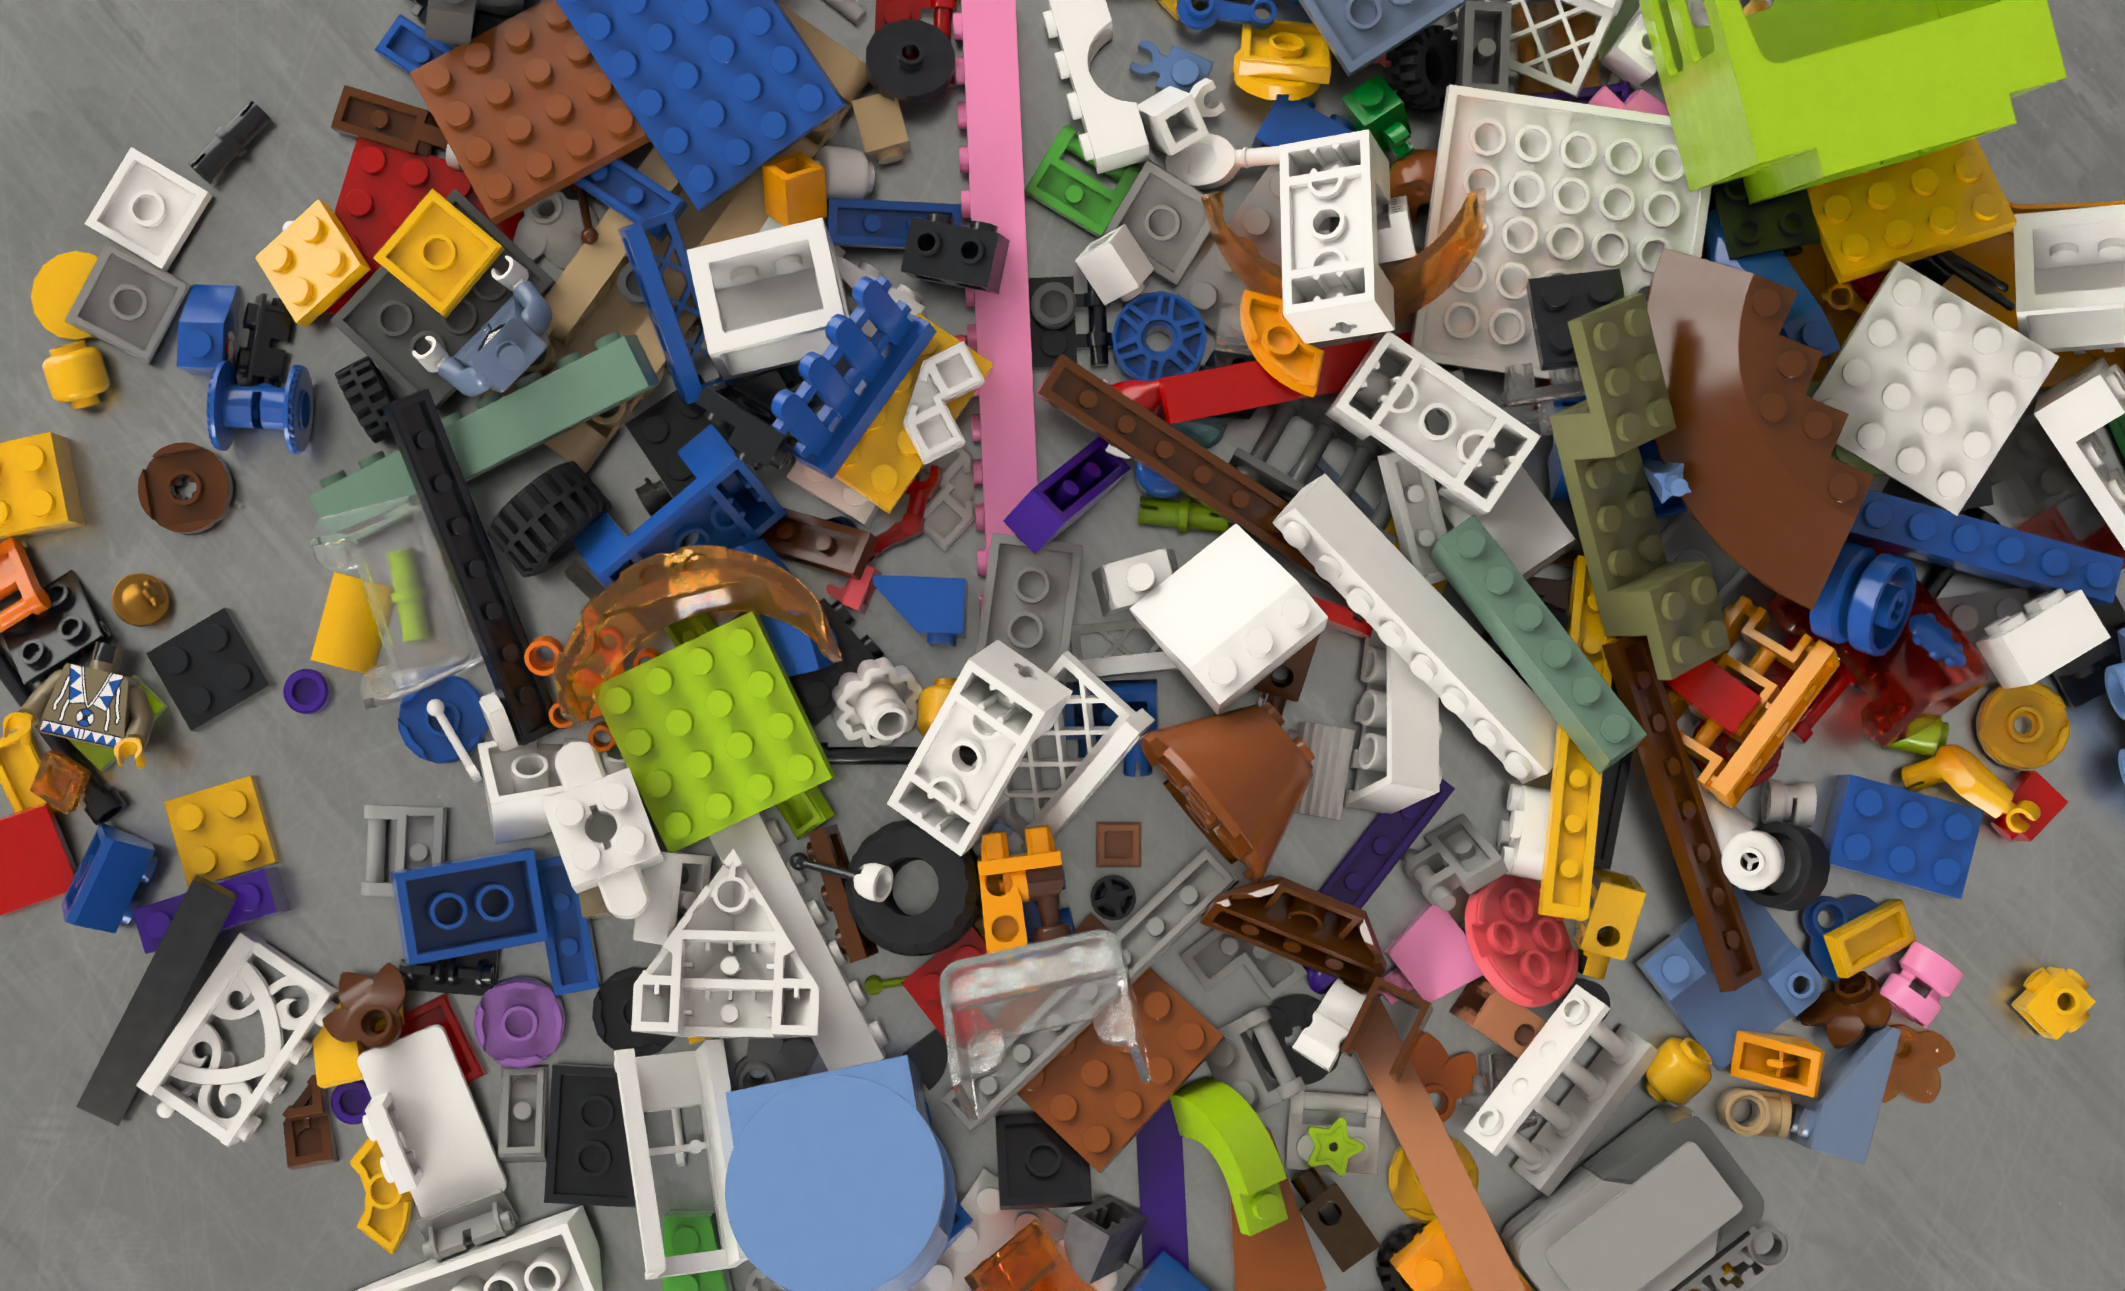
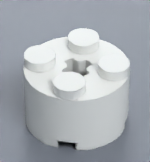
M1517 784L1510 785L1507 798V810L1511 811L1509 821L1501 820L1497 836V846L1503 847L1500 856L1503 858L1509 871L1506 873L1507 875L1536 880L1542 879L1551 789Z

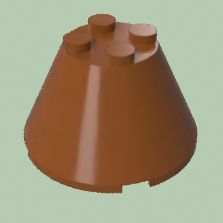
M1266 702L1261 707L1251 705L1223 712L1219 715L1215 714L1146 732L1139 738L1140 747L1150 765L1153 767L1158 764L1168 778L1163 783L1166 789L1216 850L1231 865L1240 860L1248 867L1243 872V875L1252 882H1258L1264 877L1313 776L1311 761L1315 759V756L1301 738L1296 737L1292 740L1281 727L1285 723L1284 719L1269 702Z

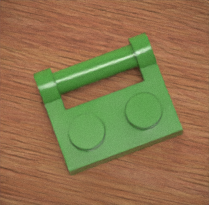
M1065 124L1024 189V193L1100 238L1142 169L1135 165H1129L1104 172L1119 181L1112 191L1061 160L1063 155L1069 151L1085 161L1079 137L1077 136L1078 131ZM1093 160L1085 161L1095 167Z

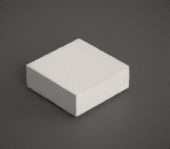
M492 692L480 697L479 704L491 735L500 751L507 752L519 747L506 711L496 693Z

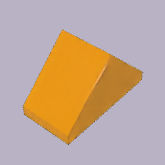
M1738 1030L1730 1076L1816 1098L1819 1092L1825 1051L1801 1037Z

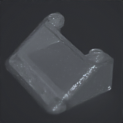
M417 494L323 517L317 521L309 539L316 560L324 568L335 572L358 567L389 662L369 669L362 678L360 694L366 710L391 704L484 661Z

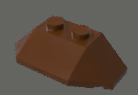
M1268 875L1261 878L1258 882H1250L1218 895L1201 918L1200 923L1336 979L1340 978L1344 982L1365 991L1371 988L1375 977L1380 978L1386 970L1387 963L1366 911L1281 876Z

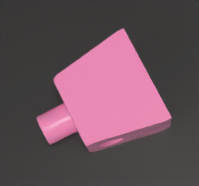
M1430 902L1421 909L1384 950L1385 955L1395 968L1382 979L1408 992L1413 990L1418 997L1430 1003L1483 975L1473 958L1465 933L1448 911H1443L1439 906H1434ZM1382 993V995L1390 1003L1391 1006L1398 1001L1397 999L1385 993Z

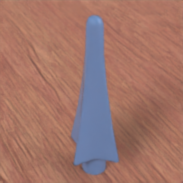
M1641 456L1645 477L1661 503H1664L1673 495L1680 497L1686 493H1691L1687 481L1683 479L1684 463L1667 462L1663 464L1662 461Z

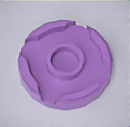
M514 976L500 980L486 990L475 1009L473 1028L478 1045L490 1057L494 1058V1061L507 1067L525 1068L540 1064L555 1051L564 1035L566 1015L561 999L558 996H554L553 989L549 985L536 978Z

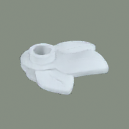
M558 191L523 210L525 216L519 221L513 243L533 261L545 254L548 260L565 270L583 245L581 232L584 228L578 200L567 199L561 191ZM544 202L554 203L555 209L550 216L540 215L539 209ZM589 206L592 226L595 228L599 221L594 210Z

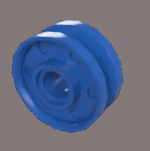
M1164 291L1144 293L1128 302L1117 316L1112 333L1113 359L1121 374L1127 380L1153 381L1159 378L1196 372L1201 365L1207 343L1205 324L1195 306L1180 295ZM1153 332H1162L1170 338L1171 346L1165 351H1154L1148 346L1146 338Z

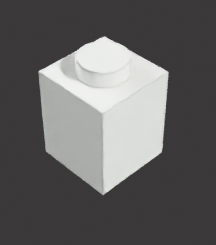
M1125 224L1091 242L1075 260L1104 305L1118 298H1121L1123 302H1127L1139 295L1146 288L1143 282L1154 270L1152 264Z

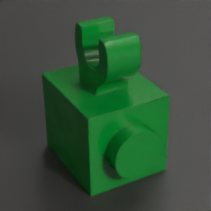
M1380 74L1375 75L1341 98L1347 119L1355 127L1353 132L1369 129L1381 150L1384 152L1390 148L1398 160L1415 151L1414 147L1407 140L1411 137L1410 134L1412 132L1403 101Z

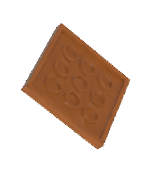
M543 0L471 39L470 45L462 44L409 73L494 226L651 141L556 0Z
M1090 913L1074 930L1075 934H1071L1072 941L1068 942L1066 946L1059 947L992 1019L991 1022L994 1026L971 1043L968 1048L979 1059L983 1060L1099 950L1114 933ZM1149 967L1030 1080L1017 1095L1099 1173H1102L1226 1037Z

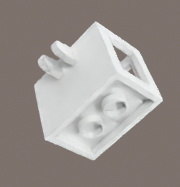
M2125 204L2014 214L2017 220L2016 225L2013 226L2016 313L2019 333L2052 353L2074 351V355L2085 354V350L2104 349V353L2115 352V348L2125 347Z
M823 218L687 250L708 354L724 381L800 363L802 357L811 351L822 355L831 343L825 334L828 321L836 314L850 317L835 247Z

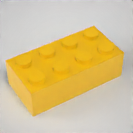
M47 432L0 443V543L9 537L21 540L85 526L68 438Z

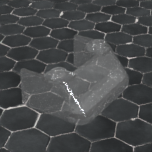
M1097 929L966 958L949 964L941 973L939 987L951 1082L969 1121L978 1119L973 1078L990 1075L1003 1065L1006 1058L1005 1038L1093 1019L1094 1028L1099 1039L1110 1046L1128 1044L1141 1082L1151 1081L1141 1019L1124 951L1118 937L1111 931Z

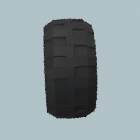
M905 819L884 825L881 829L869 835L861 843L855 855L852 856L848 868L850 871L858 872L861 866L868 863L889 866L893 872L894 882L895 875L902 866L914 860L926 861L933 867L938 877L939 891L935 902L925 912L910 916L898 908L893 898L892 889L883 902H875L859 895L854 888V882L847 879L845 881V894L847 895L848 909L852 919L855 920L861 929L860 931L870 941L894 954L926 956L943 951L960 941L977 921V916L982 907L977 855L971 848L964 855L959 856L912 821Z

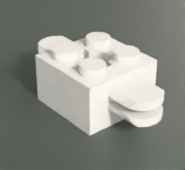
M582 741L569 742L559 750L555 760V767L564 792L542 799L541 803L572 888L577 894L599 886L605 905L610 913L617 918L625 920L636 918L643 914L650 900L649 890L641 870L664 860L630 768H626L606 776L599 754L592 745Z

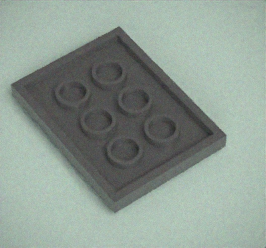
M456 189L445 199L498 242L505 250L447 318L443 317L386 268L381 266L330 320L409 395L422 389H429L437 410L457 389L440 377L438 372H428L413 356V350L419 355H423L431 349L432 346L425 340V337H434L449 354V357H453L513 296V291H510L495 280L491 274L493 268L502 274L507 272L509 261L505 259V256H510L528 270L527 281L532 282L542 297L555 284V281L494 226L489 219Z

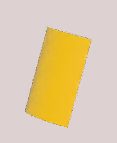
M334 572L310 660L374 675L393 602L390 603L389 593H393L392 587Z

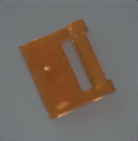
M1555 2L1527 4L1534 24L1536 21L1547 20L1559 15ZM1561 2L1564 12L1575 8ZM1522 5L1512 8V23L1517 24V32L1528 28L1529 24ZM1584 12L1567 19L1576 42L1594 35L1596 31L1595 15ZM1563 21L1548 27L1550 52L1571 44ZM1533 34L1518 40L1520 63L1524 64L1538 58L1537 45ZM1589 45L1579 48L1582 59ZM1574 51L1551 60V69L1554 77L1572 84L1579 68ZM1598 53L1582 88L1601 86ZM1521 75L1522 81L1518 83V94L1530 96L1559 92L1557 89Z

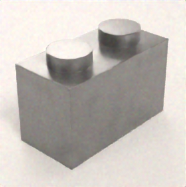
M1465 1L1458 13L1455 85L1508 93L1512 3Z

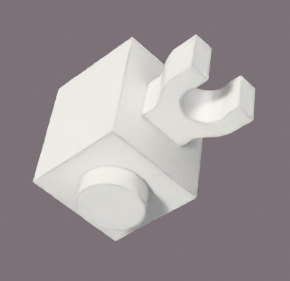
M1204 78L1192 87L1190 93L1169 86L1137 105L1150 147L1173 156L1209 134L1202 117H1215L1226 111L1223 103L1217 100L1212 101L1207 106L1204 104L1205 95L1216 89L1213 80Z

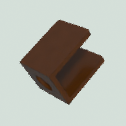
M1376 976L1341 1047V1051L1345 1056L1351 1058L1382 993L1419 1010L1389 1072L1392 1079L1399 1081L1433 1012V1007L1430 1002Z

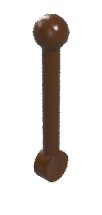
M572 183L571 189L577 193L584 228L581 232V239L585 244L592 245L598 241L599 234L592 226L586 192Z

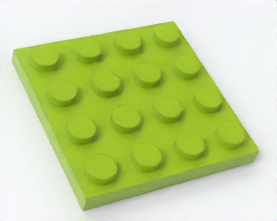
M757 610L736 618L590 688L627 767L630 768L635 784L663 843L670 853L685 848L835 777Z

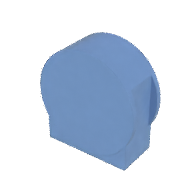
M908 1055L726 1092L734 1146L725 1179L726 1210L731 1229L741 1250L762 1274L786 1291H908L932 1269L944 1251L954 1225L957 1208L956 1180L947 1151L929 1124L920 1071Z

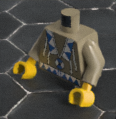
M96 642L90 667L66 663L63 669L54 671L32 692L18 712L11 713L4 718L2 723L3 736L7 738L12 730L22 729L19 741L20 745L25 746L32 740V726L38 725L36 732L114 749V754L120 768L123 767V762L128 756L135 755L136 766L140 769L144 768L147 764L143 749L148 744L155 723V717L146 691L139 686V679L117 674L123 648Z

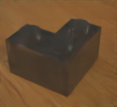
M2034 414L2024 417L2017 422L1989 466L1991 486L2005 480L2024 518L2041 513L2082 493L2067 463Z

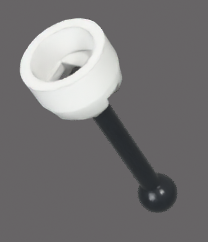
M801 852L794 853L790 858V865L795 870L800 871L807 868L852 880L857 893L868 900L883 902L892 889L893 872L889 866L868 863L861 866L858 872L809 860Z

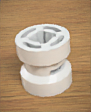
M1768 779L1764 783L1761 795V818L1764 824L1774 821H1789L1801 827L1810 828L1813 825L1817 807V793L1813 782L1799 781L1795 785H1785L1782 780Z

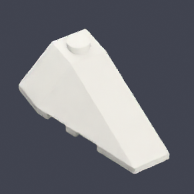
M565 738L563 745L540 744L537 739L525 746L518 745L519 747L507 752L500 751L495 741L477 744L488 812L496 844L542 836L552 831L541 800L564 792L555 767L556 754L569 742L580 741V739ZM614 745L606 752H598L606 776L628 768L617 745Z

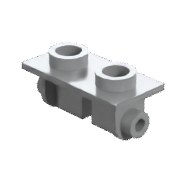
M502 1189L420 1219L416 1221V1225L427 1241L422 1244L426 1259L428 1261L436 1259V1261L440 1262L445 1257L466 1250V1242L472 1240L475 1246L500 1236H508V1231L515 1228V1223L519 1222V1218Z

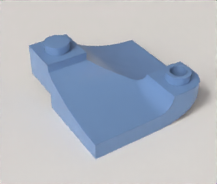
M1732 884L1762 975L1735 991L1720 992L1694 914L1668 934L1669 937L1636 962L1662 996L1661 1000L1685 1031L1707 1051L1712 1059V1065L1717 1071H1721L1732 1062L1738 1030L1770 1033L1780 1024L1792 1017H1796L1813 1004L1822 991L1821 976L1806 955L1790 941L1764 906L1758 905L1745 894L1743 889L1738 888L1734 884ZM1798 976H1802L1806 980V988L1801 993H1796L1792 986L1794 979Z

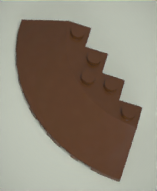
M1663 247L1651 280L1646 302L1676 424V429L1654 439L1663 464L1667 462L1684 463L1683 479L1687 481L1691 493H1686L1680 497L1698 525L1709 534L1724 553L1777 594L1812 611L1855 522L1874 475L1830 457L1849 414L1804 396L1823 352L1779 335L1798 291L1751 272Z

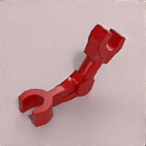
M931 465L930 476L925 481H919L918 477H915L905 491L906 494L910 495L906 514L904 513L901 522H895L887 531L876 536L878 540L867 564L882 556V551L895 544L907 542L910 538L917 537L923 532L925 518L923 517L927 499L933 498L943 479L942 468Z

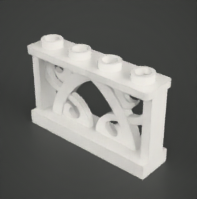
M240 932L136 1086L150 1096H156L219 1139L225 1146L229 1147L240 1140L247 1142L261 1123V1119L257 1115L266 1101L272 1104L279 1097L287 1084L283 1076L292 1063L298 1066L304 1060L313 1046V1043L308 1039L318 1025L320 1027L324 1026L322 1019L338 1006L334 1001L339 995V990L333 986L331 987L266 943V940L255 932ZM258 956L286 976L269 986L252 962ZM299 986L306 991L309 998V1007L301 1017L295 1018L289 1013L290 1004L297 1001V999L287 998L276 1003L274 995L284 987ZM234 991L242 993V1002L246 1001L251 995L255 999L251 1004L240 1010L234 1009L230 1004V996ZM259 1010L265 1033L264 1057L246 1065L220 1068L223 1060V1044L218 1032L210 1024L215 1016L227 1020L241 1019ZM283 1029L295 1030L284 1046ZM200 1042H207L212 1048L209 1068L203 1067L208 1055L204 1058H199L195 1054V1047ZM264 1075L253 1091L246 1081ZM177 1078L202 1084L198 1103L171 1086L170 1082L172 1079ZM213 1085H221L219 1099L224 1107L227 1106L226 1101L230 1094H237L241 1098V1106L235 1116L221 1118L213 1112L210 1105V1093Z

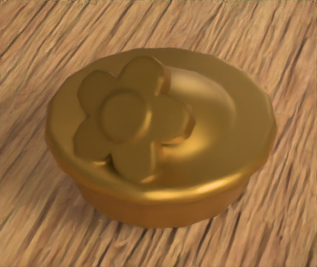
M136 573L129 574L119 580L113 588L111 602L113 610L121 620L129 625L143 627L151 626L163 618L168 610L169 596L167 589L161 581L152 575Z

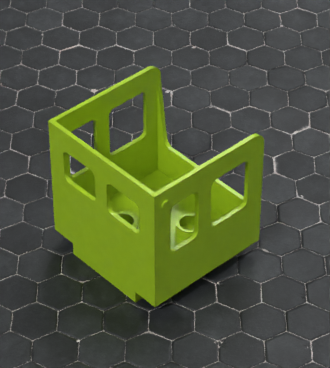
M1639 0L1689 192L1743 178L1749 204L1922 157L2016 124L2011 102L2012 98L2067 78L2047 0H1773L1767 10L1746 16L1739 0H1703L1710 26L1701 28L1692 25L1686 0Z

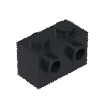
M928 213L927 220L912 217L901 272L915 279L999 294L1010 241L997 233L998 226L980 221H971L970 228L954 225V218L936 213Z

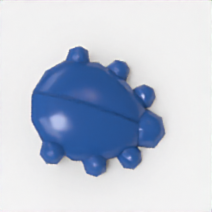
M1933 613L1925 615L1916 614L1909 618V628L1913 635V642L1918 646L1922 645L1929 651L1930 657L1937 661L1939 658L1943 659L1950 668H1954L1955 664L1959 667L1966 665V657L1962 653L1963 645L1953 640L1952 630L1944 628L1937 622Z

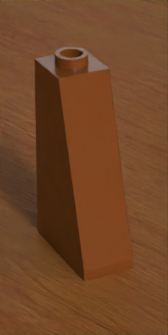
M1265 1127L1278 1152L1271 1130L1269 1129V1127ZM1288 1178L1279 1182L1288 1219L1253 1236L1240 1232L1228 1188L1234 1291H1322L1327 1289Z

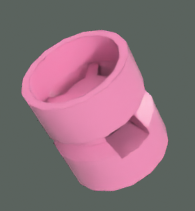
M1913 942L1899 962L1902 971L1900 974L1891 973L1880 988L1879 994L1889 1000L1893 1009L1914 1023L1928 1029L1942 1009L1939 999L1941 997H1950L1964 978V974L1934 951L1917 942ZM1912 980L1928 990L1923 997L1909 988Z

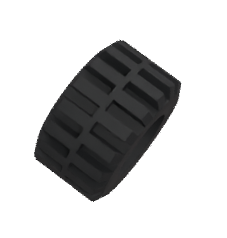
M566 462L547 470L519 491L495 516L487 535L523 577L535 576L547 571L576 549L571 540L602 514L608 513L611 508V502L576 462Z

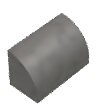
M1110 1195L1071 1213L1065 1228L1064 1246L1072 1269L1085 1283L1090 1285L1122 1268L1125 1263L1129 1262L1147 1217Z

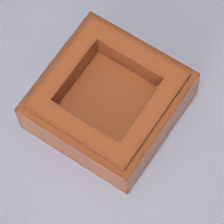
M1096 822V867H1141V822Z

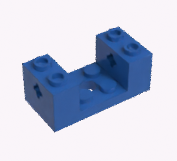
M712 424L676 452L697 479L628 536L609 514L605 512L571 540L595 576L646 630H649L736 556L735 547L756 540L787 514L747 464L735 456V450L727 444V441ZM699 533L698 539L693 545L680 548L682 540L687 535Z

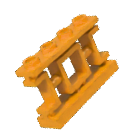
M1744 595L1739 598L1735 605L1729 604L1722 612L1730 647L1732 648L1742 635L1744 641L1756 647L1759 651L1747 666L1727 655L1731 648L1710 660L1729 674L1761 692L1759 695L1761 697L1760 704L1735 734L1731 736L1670 689L1666 688L1665 690L1676 722L1688 707L1691 713L1706 721L1693 739L1681 731L1679 732L1686 752L1707 764V767L1697 779L1701 788L1708 793L1712 792L1715 794L1718 801L1732 810L1840 665L1833 647L1821 640L1816 643L1807 634L1803 635L1792 652L1763 635L1761 632L1770 622L1768 612L1760 606H1754L1751 599ZM1774 660L1795 671L1781 692L1778 685L1763 677ZM1721 732L1742 744L1727 765L1724 758L1709 750Z

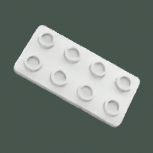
M435 1024L398 1038L389 1047L383 1049L371 1048L359 1055L357 1064L372 1098L365 1109L366 1115L363 1116L365 1131L372 1142L377 1140L383 1154V1157L380 1158V1165L387 1182H395L399 1194L411 1192L422 1218L502 1189L504 1192L507 1186V1179L443 1026Z

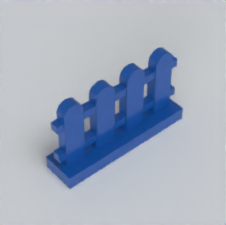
M880 275L876 280L864 276L856 282L852 291V297L858 306L849 318L842 314H836L831 317L825 330L826 337L831 342L822 355L813 351L806 353L798 367L799 375L804 380L795 393L787 389L779 391L771 404V411L777 417L772 426L776 431L784 435L789 431L798 441L791 454L803 465L830 479H833L937 332L930 322L911 314L912 309L908 304L900 300L895 303L888 294L892 284L888 279ZM868 319L877 328L871 340L861 331ZM842 356L851 366L844 377L834 368ZM815 393L824 403L817 415L807 405Z

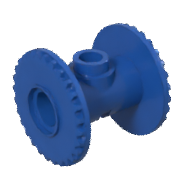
M230 361L218 362L213 368L207 392V426L213 447L220 451H227L233 443L236 428L284 430L285 442L291 454H302L308 446L313 423V386L308 368L303 365H294L289 372L285 388L275 387L267 383L256 386L238 385L233 364Z

